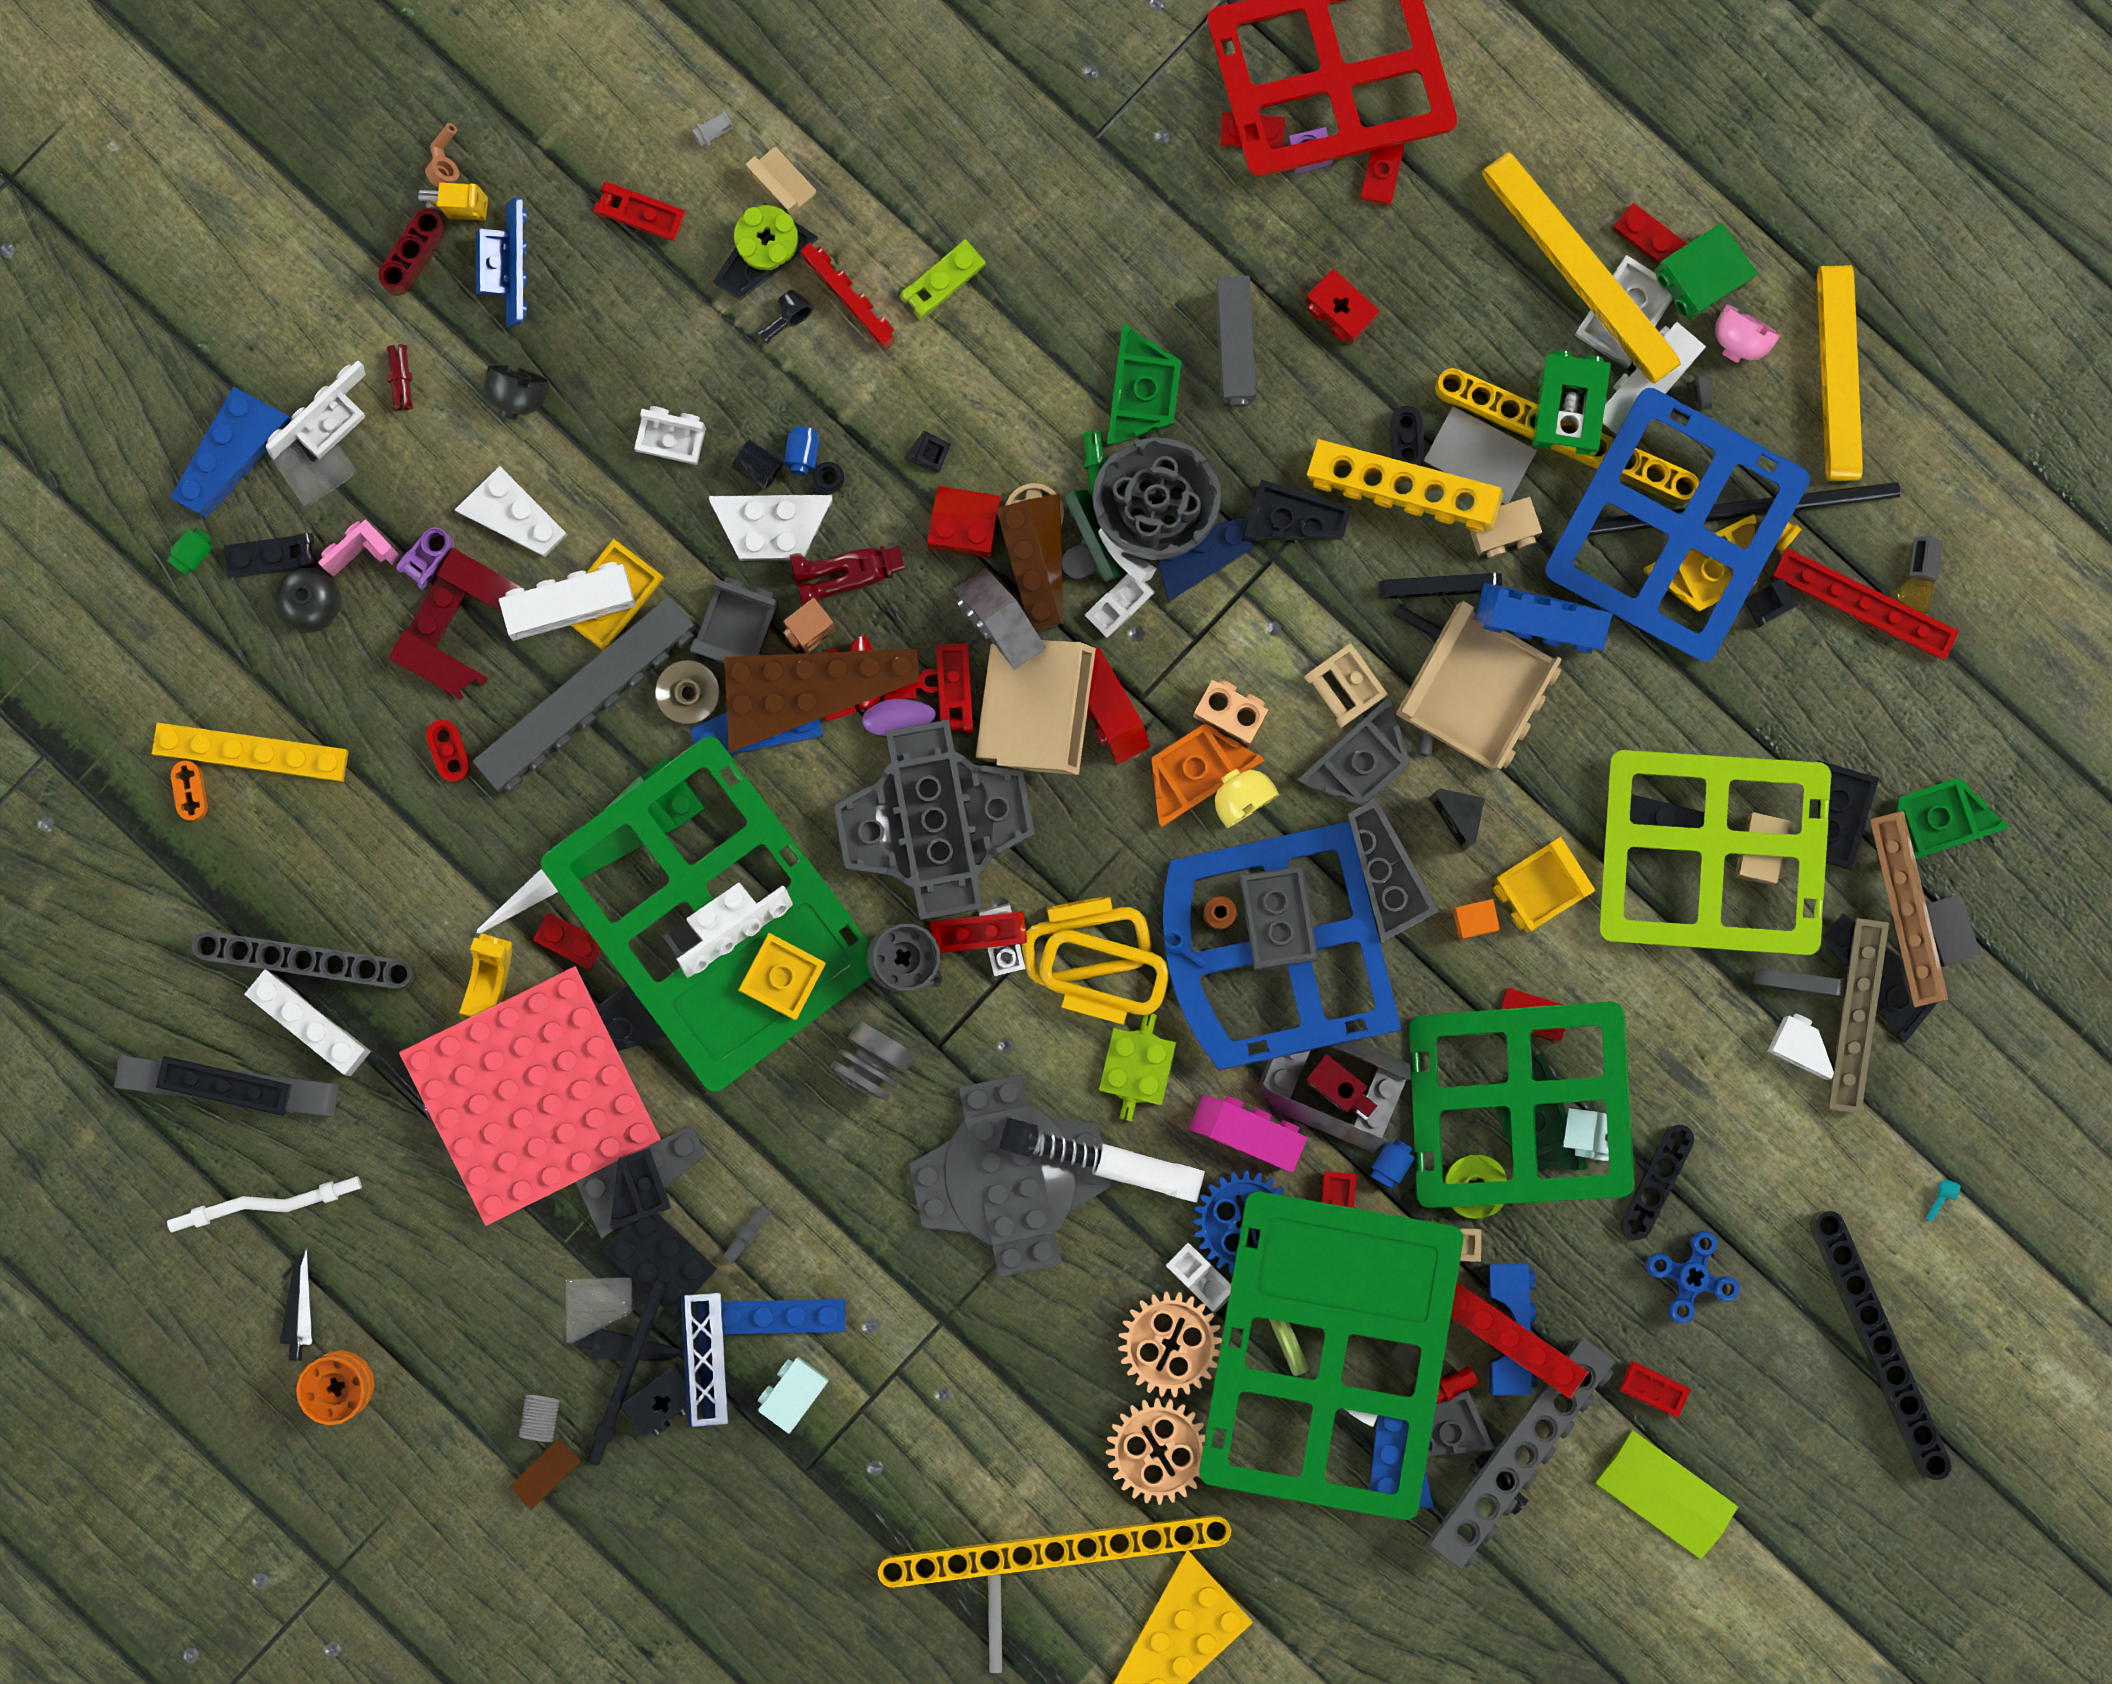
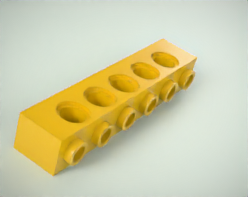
M1320 439L1317 440L1307 472L1310 482L1313 483V487L1326 492H1331L1332 488L1344 491V496L1356 500H1361L1362 496L1374 499L1376 505L1385 508H1392L1394 504L1405 507V512L1415 516H1422L1423 513L1435 515V520L1445 524H1453L1454 521L1465 523L1467 529L1483 533L1484 529L1493 531L1504 496L1502 488ZM1347 465L1352 468L1351 473L1345 478L1335 476L1337 469L1341 466ZM1377 473L1382 476V480L1378 485L1369 486L1366 484V479L1369 475ZM1400 483H1412L1411 491L1407 494L1397 493L1396 488ZM1432 490L1443 492V497L1438 502H1429L1426 498ZM1463 498H1470L1474 501L1472 508L1466 511L1458 509L1457 504Z

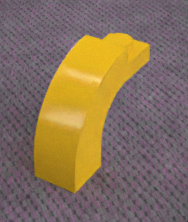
M483 933L480 934L479 939L474 937L470 948L473 957L472 972L459 1012L462 1020L502 1001L511 964L512 942Z

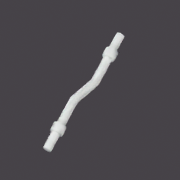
M356 1176L335 1184L333 1181L321 1184L319 1189L288 1199L242 1196L208 1208L203 1205L191 1209V1213L167 1220L170 1232H175L193 1225L198 1228L210 1224L212 1219L243 1209L289 1212L320 1201L328 1203L337 1200L339 1195L361 1189L362 1185L359 1177Z

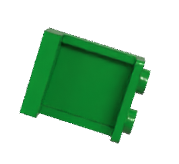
M1722 222L1664 259L1654 269L1660 286L1668 290L1675 300L1674 303L1677 310L1686 316L1689 321L1695 319L1702 311L1736 289L1740 290L1758 275V272Z

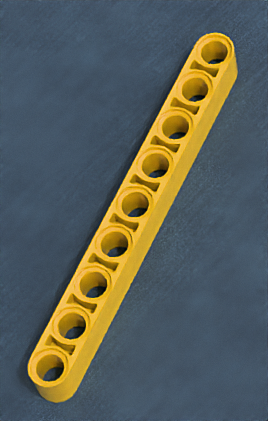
M1506 152L1482 170V175L1490 188L1651 383L1656 384L1681 365L1680 359L1672 347L1510 152Z
M1447 369L1439 376L1435 386L1439 399L1532 440L1534 429L1530 424V419L1536 417L1537 404L1458 369ZM1446 379L1455 380L1459 385V390L1448 392L1443 387V381ZM1474 392H1483L1487 396L1488 403L1485 405L1476 404L1472 399V394ZM1506 404L1512 405L1516 409L1517 416L1514 418L1504 416L1501 412V406ZM1563 420L1560 422L1562 430H1568L1572 433L1576 432V427L1572 421ZM1601 433L1600 445L1604 453L1599 457L1575 454L1576 447L1554 444L1551 445V449L1598 470L1615 438ZM1637 448L1634 449L1630 457L1633 464L1632 468L1624 469L1620 475V480L1678 505L1689 503L1700 483L1697 476ZM1651 468L1657 469L1661 473V481L1652 482L1649 480L1647 470ZM1676 482H1686L1690 486V494L1681 495L1678 493Z

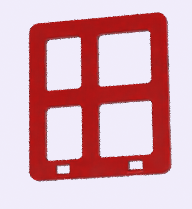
M1244 0L1211 9L1207 17L1208 27L1249 172L1255 176H1266L1453 131L1457 125V114L1423 0H1399L1412 44L1411 49L1350 64L1342 60L1328 11L1329 5L1347 0ZM1303 12L1308 21L1321 67L1320 70L1260 85L1252 84L1236 28L1244 24ZM1232 41L1235 54L1225 56L1222 43ZM1411 73L1421 75L1431 109L1429 113L1371 127L1361 125L1351 91L1353 87ZM1321 94H1326L1329 97L1339 130L1336 135L1277 149L1269 147L1259 113L1260 109ZM1256 126L1259 139L1249 142L1245 128Z

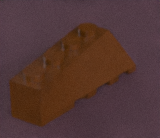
M1060 494L1028 499L996 508L1024 611L1036 633L1064 625Z

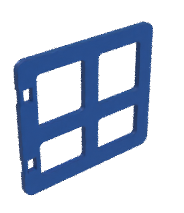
M1646 388L1637 396L1547 561L1545 574L1552 582L1613 613L1615 616L1699 661H1708L1717 653L1810 482L1809 474L1797 464L1771 452L1704 414L1691 409L1655 388ZM1673 408L1690 417L1685 426L1668 418ZM1652 419L1672 427L1714 451L1711 463L1684 512L1681 514L1675 513L1620 482L1622 471ZM1761 455L1777 463L1772 473L1756 465ZM1736 465H1742L1776 483L1779 487L1774 501L1749 546L1745 549L1704 527V522ZM1605 504L1614 505L1668 536L1664 549L1636 598H1630L1578 570L1573 564ZM1690 549H1695L1729 567L1733 572L1729 583L1700 633L1693 632L1660 614L1658 611V606Z

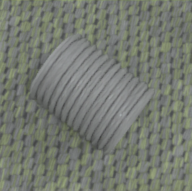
M526 1395L522 1413L523 1419H521V1429H519L520 1434L518 1436L542 1442L554 1441L552 1438H554L555 1421H557L556 1415L558 1414L557 1411H559L560 1401L549 1397Z

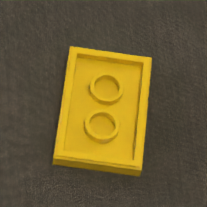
M614 538L586 574L599 571L598 567L606 563L616 562L617 565L623 564L627 571L636 607L570 625L602 651L617 640L665 579Z

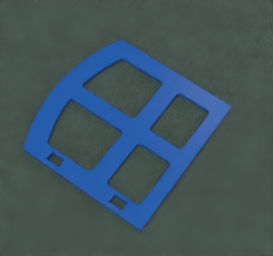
M1350 821L1170 861L1163 906L1164 946L1169 974L1176 998L1187 1024L1199 1045L1218 1071L1401 1031ZM1335 851L1339 856L1353 916L1347 920L1313 927L1316 948L1321 950L1352 942L1360 945L1375 1009L1370 1012L1339 1019H1326L1312 963L1287 966L1300 1019L1299 1027L1232 1041L1216 1018L1199 979L1203 975L1253 965L1250 941L1195 952L1207 961L1203 968L1182 953L1172 954L1165 943L1167 941L1172 946L1179 945L1181 940L1177 939L1172 933L1173 931H1178L1183 935L1186 945L1193 950L1191 946L1190 920L1194 883L1197 880L1256 867L1262 868L1264 872L1289 868L1288 863L1290 860ZM1364 1020L1366 1030L1346 1033L1345 1023ZM1266 1041L1269 1051L1249 1055L1248 1045Z

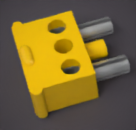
M439 182V191L420 190L418 193V199L427 202L426 208L441 210L449 219L486 221L488 197L476 184Z

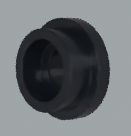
M834 462L821 463L813 472L814 485L822 493H835L844 484V472ZM827 473L835 476L834 481L830 484L823 481V476Z

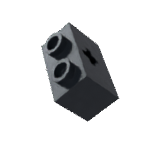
M678 1365L673 1366L622 1404L644 1436L652 1432L656 1437L671 1426L668 1419L676 1413H679L681 1417L687 1414L685 1374ZM658 1395L662 1398L669 1396L671 1399L667 1404L668 1411L664 1408L658 1410L655 1407L659 1402Z

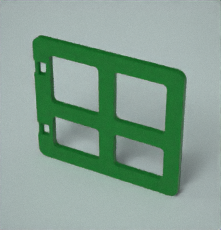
M1613 1001L1419 1015L1412 1019L1409 1025V1039L1412 1061L1411 1081L1417 1166L1416 1186L1417 1199L1422 1206L1426 1208L1624 1198L1633 1192L1635 1179L1625 1010L1620 1004ZM1589 1026L1601 1027L1604 1073L1602 1076L1535 1081L1533 1079L1531 1034L1533 1031ZM1505 1033L1507 1037L1509 1074L1506 1083L1443 1088L1439 1085L1437 1040L1440 1037ZM1429 1052L1430 1071H1420L1419 1053ZM1604 1101L1607 1114L1609 1172L1606 1175L1541 1179L1538 1176L1536 1106L1540 1104ZM1508 1107L1511 1113L1513 1178L1509 1181L1446 1184L1443 1180L1441 1113L1447 1110ZM1424 1152H1434L1433 1171H1425Z

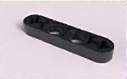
M1483 573L1382 580L1378 582L1379 598L1401 599L1481 594L1484 582L1503 586L1502 574Z
M1674 1125L1664 1133L1621 1220V1230L1627 1238L1641 1240L1651 1232L1693 1147L1694 1134L1687 1126ZM1680 1131H1683V1138L1687 1142L1686 1145H1679L1675 1151V1154L1681 1155L1678 1161L1673 1155L1663 1153V1149L1666 1147V1149L1671 1150L1675 1142L1671 1138L1672 1133L1678 1134ZM1664 1158L1673 1164V1172L1668 1177H1661L1656 1171L1657 1162ZM1648 1187L1656 1189L1659 1193V1200L1653 1206H1647L1642 1201V1192ZM1637 1204L1642 1210L1651 1211L1652 1215L1650 1218L1647 1215H1643L1640 1224L1644 1226V1230L1636 1231L1635 1234H1632V1227L1628 1225V1222L1638 1218L1640 1211L1634 1210Z

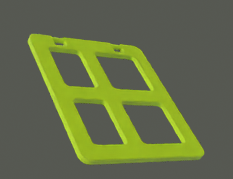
M1631 750L1616 752L1610 762L1600 915L1601 936L1609 942L1795 955H1812L1817 952L1821 945L1831 772L1828 766L1819 762ZM1644 774L1704 779L1706 782L1703 826L1701 828L1633 824L1630 821L1633 776ZM1738 780L1801 785L1803 788L1801 832L1797 835L1732 831L1728 829L1727 813L1730 782ZM1810 800H1821L1820 819L1809 818ZM1630 848L1696 851L1701 854L1698 920L1695 924L1627 920L1624 917L1627 852ZM1743 854L1788 857L1798 860L1795 928L1792 931L1725 927L1722 925L1721 909L1726 855ZM1804 899H1815L1814 918L1803 917Z

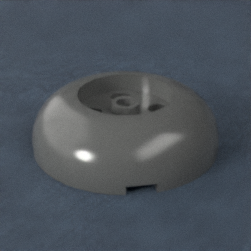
M1168 438L1142 439L1135 441L1134 445L1125 448L1119 453L1116 451L1101 467L1093 488L1095 516L1106 537L1124 552L1149 560L1174 558L1198 546L1214 527L1221 504L1219 480L1207 463V459L1193 447ZM1152 484L1145 492L1140 490L1142 486ZM1173 490H1179L1182 493V498L1174 500L1170 497V493ZM1136 510H1140L1145 516L1138 515L1133 517L1131 514ZM1165 518H1172L1175 523L1165 525L1162 521Z

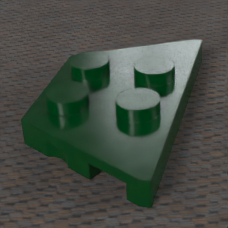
M1544 1052L1538 1054L1532 1060L1533 1079L1535 1081L1554 1080ZM1563 1103L1540 1104L1535 1108L1537 1166L1586 1170L1588 1166L1584 1157L1575 1156V1149L1563 1147L1568 1118ZM1495 1107L1512 1152L1510 1109L1508 1107Z

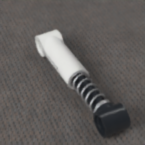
M1008 1117L999 1145L1001 1150L1030 1157L1033 1153L1034 1155L1039 1154V1156L1044 1154L1048 1155L1050 1160L1055 1157L1059 1158L1061 1162L1064 1160L1070 1161L1071 1165L1074 1163L1081 1164L1082 1168L1085 1166L1092 1167L1093 1175L1140 1186L1196 1203L1205 1173L1203 1170L1170 1163L1103 1143L1098 1148L1095 1145L1089 1147L1085 1142L1078 1144L1074 1139L1067 1141L1063 1136L1056 1138L1052 1133L1045 1135L1042 1130L1039 1131L1038 1125Z

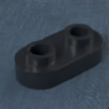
M1402 406L1395 410L1390 420L1392 459L1419 466L1424 458L1422 415L1412 406ZM1402 419L1410 420L1411 427L1408 429L1401 427L1400 421ZM1402 451H1411L1413 458L1405 460L1402 457Z

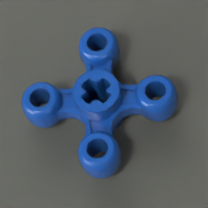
M1698 1231L1692 1236L1690 1241L1691 1256L1684 1263H1675L1668 1255L1659 1252L1651 1254L1646 1260L1645 1267L1649 1275L1654 1278L1670 1277L1678 1285V1295L1668 1306L1669 1317L1676 1323L1685 1324L1693 1319L1695 1315L1694 1299L1702 1291H1710L1717 1299L1725 1302L1733 1301L1739 1295L1740 1286L1736 1279L1730 1276L1715 1277L1707 1269V1259L1717 1248V1239L1709 1231ZM1703 1237L1708 1240L1706 1249H1702L1699 1245ZM1658 1259L1664 1264L1661 1271H1657L1654 1267ZM1690 1269L1692 1272L1699 1273V1276L1695 1279L1696 1285L1686 1282V1278L1690 1276L1688 1271ZM1725 1283H1728L1731 1287L1727 1295L1722 1292V1286ZM1680 1305L1686 1308V1313L1682 1317L1677 1314V1308Z

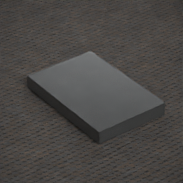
M1303 866L1239 875L1254 971L1318 961Z

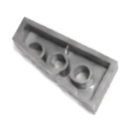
M1374 799L1349 813L1348 816L1381 941L1384 942L1439 912L1378 800Z

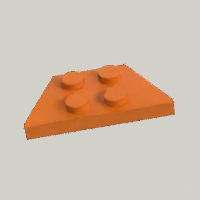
M1204 723L1151 758L1159 826L1161 828L1215 794L1224 784L1221 778L1231 771L1238 769L1242 773L1252 770L1265 760L1259 754L1253 753L1241 746L1237 741L1224 736L1218 730Z

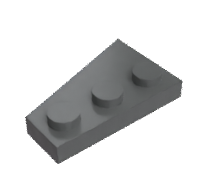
M1467 1389L1453 1396L1454 1399L1450 1402L1445 1400L1436 1404L1427 1457L1495 1450Z

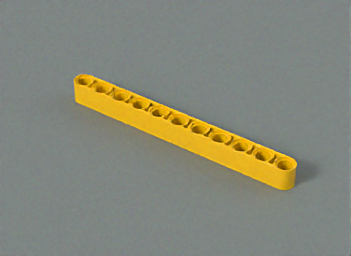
M1213 1514L888 1556L881 1562L878 1568V1577L883 1585L895 1588L1217 1547L1224 1545L1229 1540L1231 1528L1224 1517ZM1212 1522H1220L1224 1525L1225 1532L1222 1537L1212 1539L1207 1535V1528ZM1180 1526L1190 1527L1193 1532L1191 1540L1186 1543L1178 1542L1174 1537L1176 1529ZM1148 1530L1157 1531L1161 1536L1159 1544L1154 1547L1145 1546L1142 1542L1143 1534ZM1116 1534H1123L1128 1538V1546L1123 1551H1115L1110 1547V1540ZM1084 1538H1090L1096 1543V1549L1091 1555H1083L1077 1549L1078 1543ZM1052 1542H1058L1064 1548L1063 1555L1056 1560L1048 1558L1045 1553L1047 1545ZM1020 1546L1029 1548L1032 1553L1031 1559L1024 1564L1016 1562L1013 1558L1014 1550ZM988 1550L996 1552L1000 1559L999 1563L992 1568L984 1566L980 1559L981 1555ZM956 1554L964 1556L967 1561L966 1568L960 1572L953 1571L948 1564L949 1559ZM919 1560H931L935 1566L934 1572L928 1576L919 1574L916 1569V1564ZM889 1563H896L902 1569V1576L899 1579L890 1580L884 1574V1567Z

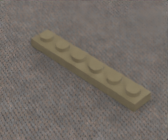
M1862 918L1855 919L1828 1109L1859 1114L1862 1112L1889 922Z

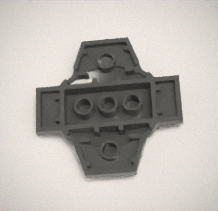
M949 720L885 731L891 763L883 771L879 781L834 805L845 870L895 876L906 886L914 889L920 921L982 910L983 905L978 877L985 870L990 860L1035 835L1023 771L973 765L963 755L954 751Z
M1022 1074L959 1087L965 1120L958 1127L951 1140L909 1164L922 1228L973 1233L982 1241L992 1245L999 1277L1062 1264L1055 1232L1065 1220L1068 1212L1112 1187L1110 1179L1093 1175L1092 1167L1085 1166L1082 1168L1081 1164L1074 1163L1071 1165L1070 1161L1064 1160L1061 1162L1059 1158L1055 1157L1050 1160L1049 1156L1044 1154L1039 1156V1154L1034 1155L1033 1153L1030 1157L1001 1150L999 1145L1007 1117L1038 1125L1039 1131L1042 1130L1045 1135L1052 1133L1056 1138L1063 1136L1067 1141L1074 1139L1078 1144L1085 1142L1087 1146L1095 1145L1097 1148L1102 1143L1098 1123L1048 1118L1037 1109L1028 1106Z

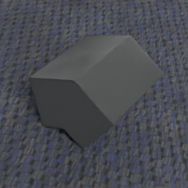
M1931 536L1915 537L1909 576L1914 577V580L1932 583L1938 580L1942 540Z

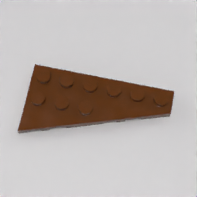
M918 649L725 656L729 753L918 682Z

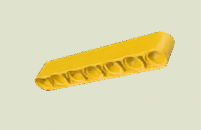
M1852 265L1819 266L1817 272L1826 479L1827 481H1859L1862 478L1863 463L1854 270Z

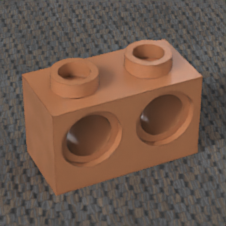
M812 598L784 620L786 630L783 633L796 652L802 649L805 653H810L837 632L834 622L815 598Z

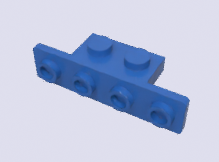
M515 197L506 203V231L488 229L476 231V294L506 296V327L512 328L522 323L527 311L526 302L523 300V288L526 284V271L523 269V257L526 253V240L523 238L526 209L522 207V198Z

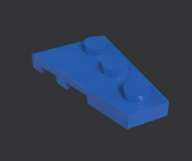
M1378 1415L1376 1419L1369 1490L1389 1494L1397 1492L1409 1426L1406 1420ZM1425 1471L1419 1507L1434 1509Z

